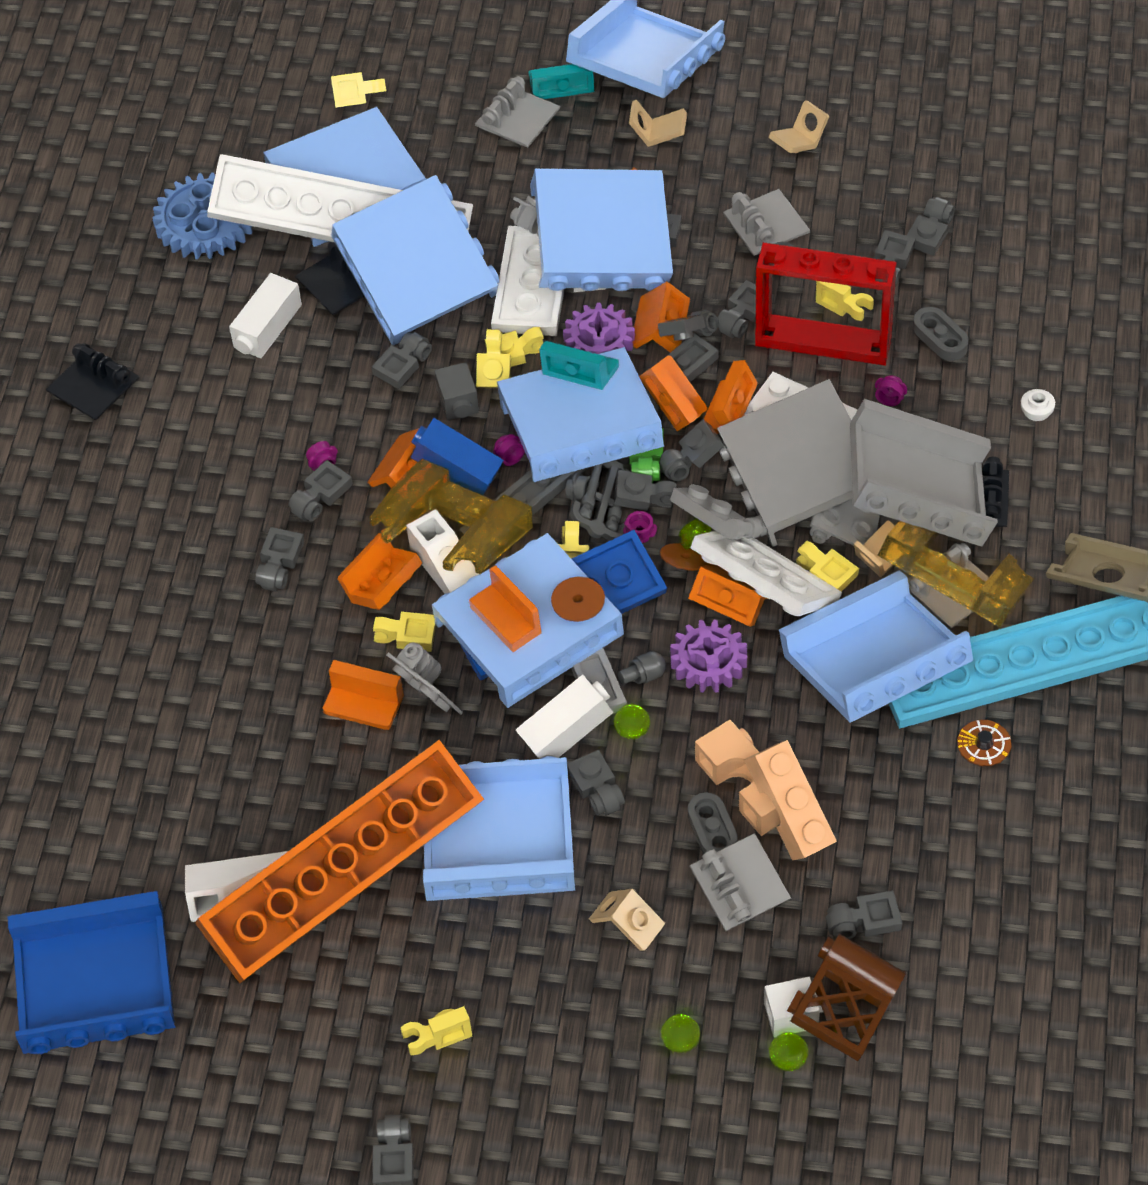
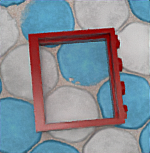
M763 242L756 266L755 346L886 366L892 338L897 262ZM772 274L883 290L880 330L771 314ZM876 279H882L883 282L876 281ZM766 331L774 332L773 336L765 335ZM872 347H879L880 352L872 351Z

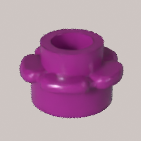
M889 375L884 379L879 378L875 382L876 399L883 405L896 406L904 399V395L907 394V386L897 376Z
M514 434L501 436L495 442L493 454L503 459V464L506 466L518 463L525 453L519 437Z
M327 441L315 443L306 452L308 466L315 471L326 460L335 465L336 454L338 453L337 448L330 446Z
M644 511L631 513L624 523L625 528H623V534L635 530L642 543L648 542L649 538L654 537L657 532V526L653 524L652 516Z

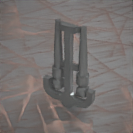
M615 460L594 466L586 494L583 495L581 502L574 500L570 509L572 520L579 521V526L587 529L589 535L593 538L603 537L613 540L623 535V528H625L624 523L619 525L622 516V506L614 505V500L610 498L618 470H629L625 469L624 464ZM604 465L609 468L601 494L596 492L601 468ZM598 500L600 503L596 517L590 521L595 501ZM609 505L611 508L608 511L607 522L604 524V516Z

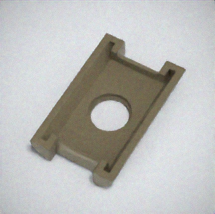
M1071 533L1065 541V554L1069 556L1064 564L1052 563L1046 572V576L1049 579L1148 602V550ZM1114 569L1119 571L1123 577L1116 582L1106 583L1097 580L1094 576L1100 570Z

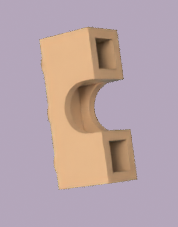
M728 720L695 741V761L716 785L732 777H741L751 782L749 786L739 791V811L760 836H763L780 825V817L769 796L766 793H759L744 762L745 759L759 753V751L754 747L748 732L743 728L738 729L731 720Z
M788 740L777 743L744 760L759 793H766L777 809L780 825L776 828L792 861L806 858L837 842Z

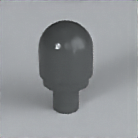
M655 651L638 655L629 661L628 668L618 671L619 681L623 685L634 680L638 684H645L658 679L666 670V661L660 653Z

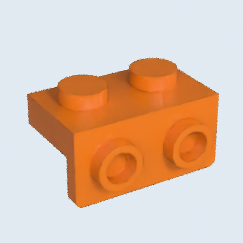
M378 533L338 576V581L351 603L380 610L390 601L397 590L410 580L413 573L422 565V561L417 553L394 548L386 534Z

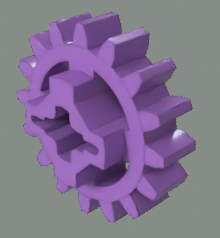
M597 303L595 309H590L589 306L584 305V312L582 314L573 311V320L566 319L565 321L566 329L563 330L564 343L568 347L595 354L625 347L626 351L633 350L635 328L632 324V318H625V310L623 309L614 312L613 304H610L607 309H602L601 303Z
M699 620V628L694 629L688 624L685 626L686 635L681 633L675 635L676 644H671L670 646L671 669H676L677 680L686 678L687 688L698 684L700 692L704 693L707 686H712L716 693L719 692V684L723 683L730 688L732 687V677L736 679L742 678V668H747V644L742 643V634L740 632L731 635L730 624L719 628L718 620H713L711 626H706L703 620Z

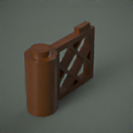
M838 934L836 939L828 936L817 955L823 959L820 968L806 993L797 991L787 1011L793 1014L790 1022L859 1061L889 1003L903 981L906 972L841 934ZM825 976L837 983L842 993L826 995L821 982L823 977ZM864 999L878 1008L874 1014L860 1015L855 1000ZM846 1002L851 1017L836 1019L830 1004ZM821 1006L827 1021L816 1022L803 1013L806 1008ZM855 1026L860 1037L858 1046L845 1039L840 1028Z

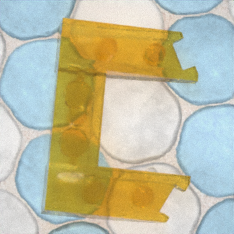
M424 459L417 462L403 475L370 516L371 526L377 525L381 521L386 528L381 531V539L385 543L392 541L407 528V524L417 520L429 509L432 511L436 509L439 514L470 527L443 560V569L447 571H454L455 565L461 560L476 562V573H481L533 528L532 506L505 494L497 501L489 499L450 482L449 470Z
M899 521L888 533L878 556L1001 628L1034 581L1032 576L1027 575L1017 565V560L1009 554L989 579L984 581L974 572L950 561L942 553L928 548L939 533Z

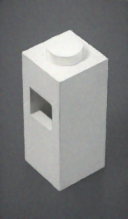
M270 273L229 326L233 347L243 354H251L262 358L302 305L298 283Z
M582 674L520 725L516 731L539 759L546 756L559 758L613 713L606 703L610 695L598 681L591 685Z

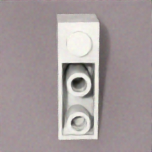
M436 509L406 525L411 552L418 554L422 561V566L444 594L453 592L464 585L471 577L479 575L455 532Z
M288 851L185 865V895L191 922H196L200 916Z

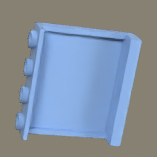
M610 0L569 34L566 62L665 98L671 91L677 89L688 76L691 77L695 70L702 64H705L716 51L722 49L725 42V34H723L725 21L719 20L705 32L637 7V0Z
M378 107L263 152L265 163L399 190H405L426 180ZM311 238L314 247L329 242Z
M535 169L530 189L531 196H535L542 269L539 288H549L555 291L566 288H581L585 291H593L598 288H613L617 291H626L630 288H645L651 291L666 281L670 282L673 268L662 170Z
M436 175L332 224L331 236L393 346L400 343L406 333L488 293L491 298L496 296L497 283L500 282L492 265L487 266L482 257L484 251L479 240L471 238L467 230L469 226L465 215L461 210L456 211L451 202L453 201V196L446 183L441 184Z
M625 347L599 354L619 360V368L603 390L543 375L542 369L497 381L502 411L504 415L509 414L528 457L533 482L664 447L661 420Z
M548 533L537 540L528 542L524 548L509 557L502 558L495 564L537 607L539 612L541 634L515 652H512L470 608L469 599L491 585L489 569L480 575L471 577L464 585L451 593L442 595L432 604L436 626L439 628L445 625L497 685L499 699L507 708L624 635L622 614L606 596L601 611L589 620L580 622L568 621L556 614L551 603L552 593L556 586L566 579L587 577V575Z
M900 570L779 629L784 657L850 723L973 661L969 633L964 631L954 635L910 594L908 578Z
M546 756L534 760L507 759L503 762L491 763L473 761L468 764L459 765L484 800L424 845L425 869H423V883L426 901L575 891L567 758Z

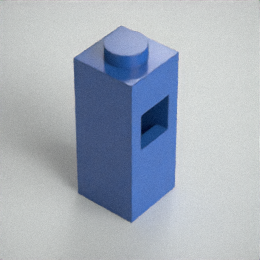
M433 418L427 428L421 426L411 441L416 446L411 459L478 500H481L504 461L436 418Z

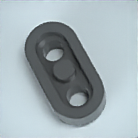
M924 307L915 313L913 322L914 333L940 358L955 361L966 355L968 350L967 334L941 309Z
M704 792L695 795L689 801L688 820L703 854L713 849L718 852L738 842L737 832L720 797L713 793ZM708 813L711 814L712 817L702 818L701 815ZM717 843H722L725 845V847L716 848L714 847V845Z

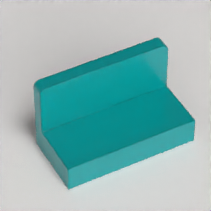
M574 64L534 69L528 72L532 95L542 99L594 92L593 71Z
M545 341L539 348L543 375L603 390L619 368V360L557 343Z

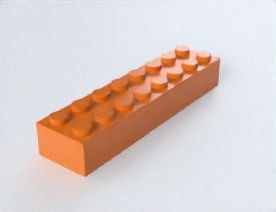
M438 740L200 916L195 924L237 981L241 983L476 807L484 798L442 742Z

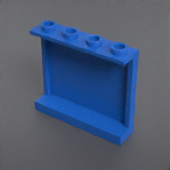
M157 891L7 916L8 930L13 939L19 1031H15L23 1054H44L50 1049L60 1047L79 1048L90 1042L101 1040L119 1041L130 1035L142 1033L154 1035L162 1033L165 1029L175 1028L164 913Z

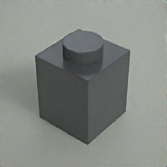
M467 362L434 370L437 393L447 421L479 413L477 391Z

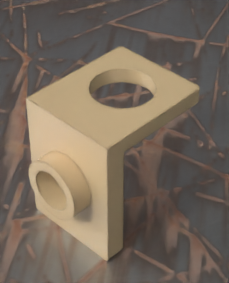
M634 100L632 101L629 124L644 143L650 147L684 135L687 112L683 108L652 119L641 104ZM638 114H639V115L641 116V118H642L643 125H644L643 128H642V127L640 126V124H639Z
M804 101L793 128L772 131L769 138L789 153L816 149L829 115L811 102ZM808 113H813L817 118V127L814 131H810L805 125V118Z
M889 520L864 544H861L858 540L854 543L855 554L879 577H882L913 546V542Z
M633 889L609 892L589 918L592 923L612 921L640 951H645L665 925V922ZM615 901V903L607 911H605L607 907Z

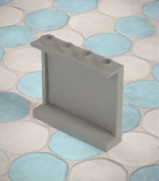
M830 379L717 428L721 441L725 445L719 450V453L724 462L731 461L733 466L728 469L736 487L742 484L745 490L741 492L745 506L748 511L755 510L757 514L755 518H758L762 524L760 536L767 535L773 547L778 545L774 535L775 532L853 498L850 422L852 420Z
M864 399L850 422L853 506L982 547L998 523L997 519L986 516L982 462L991 449L990 439Z

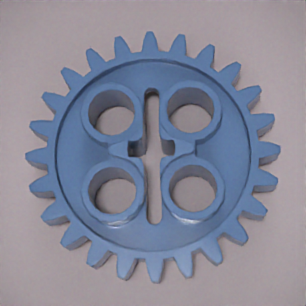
M198 173L197 180L195 181L186 176V184L182 185L175 181L174 191L165 189L166 198H157L159 206L153 207L155 215L153 216L154 227L157 237L162 239L163 246L170 245L172 253L181 249L183 257L188 256L190 252H194L195 259H199L202 253H206L207 257L211 259L214 251H218L223 256L225 255L224 248L226 247L236 250L235 242L245 243V234L253 233L252 226L207 217L215 179L214 173H211L208 179H204L203 175Z

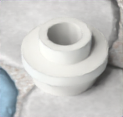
M1029 390L1022 396L1021 408L1025 416L1030 420L1042 421L1048 418L1054 411L1055 399L1045 390Z

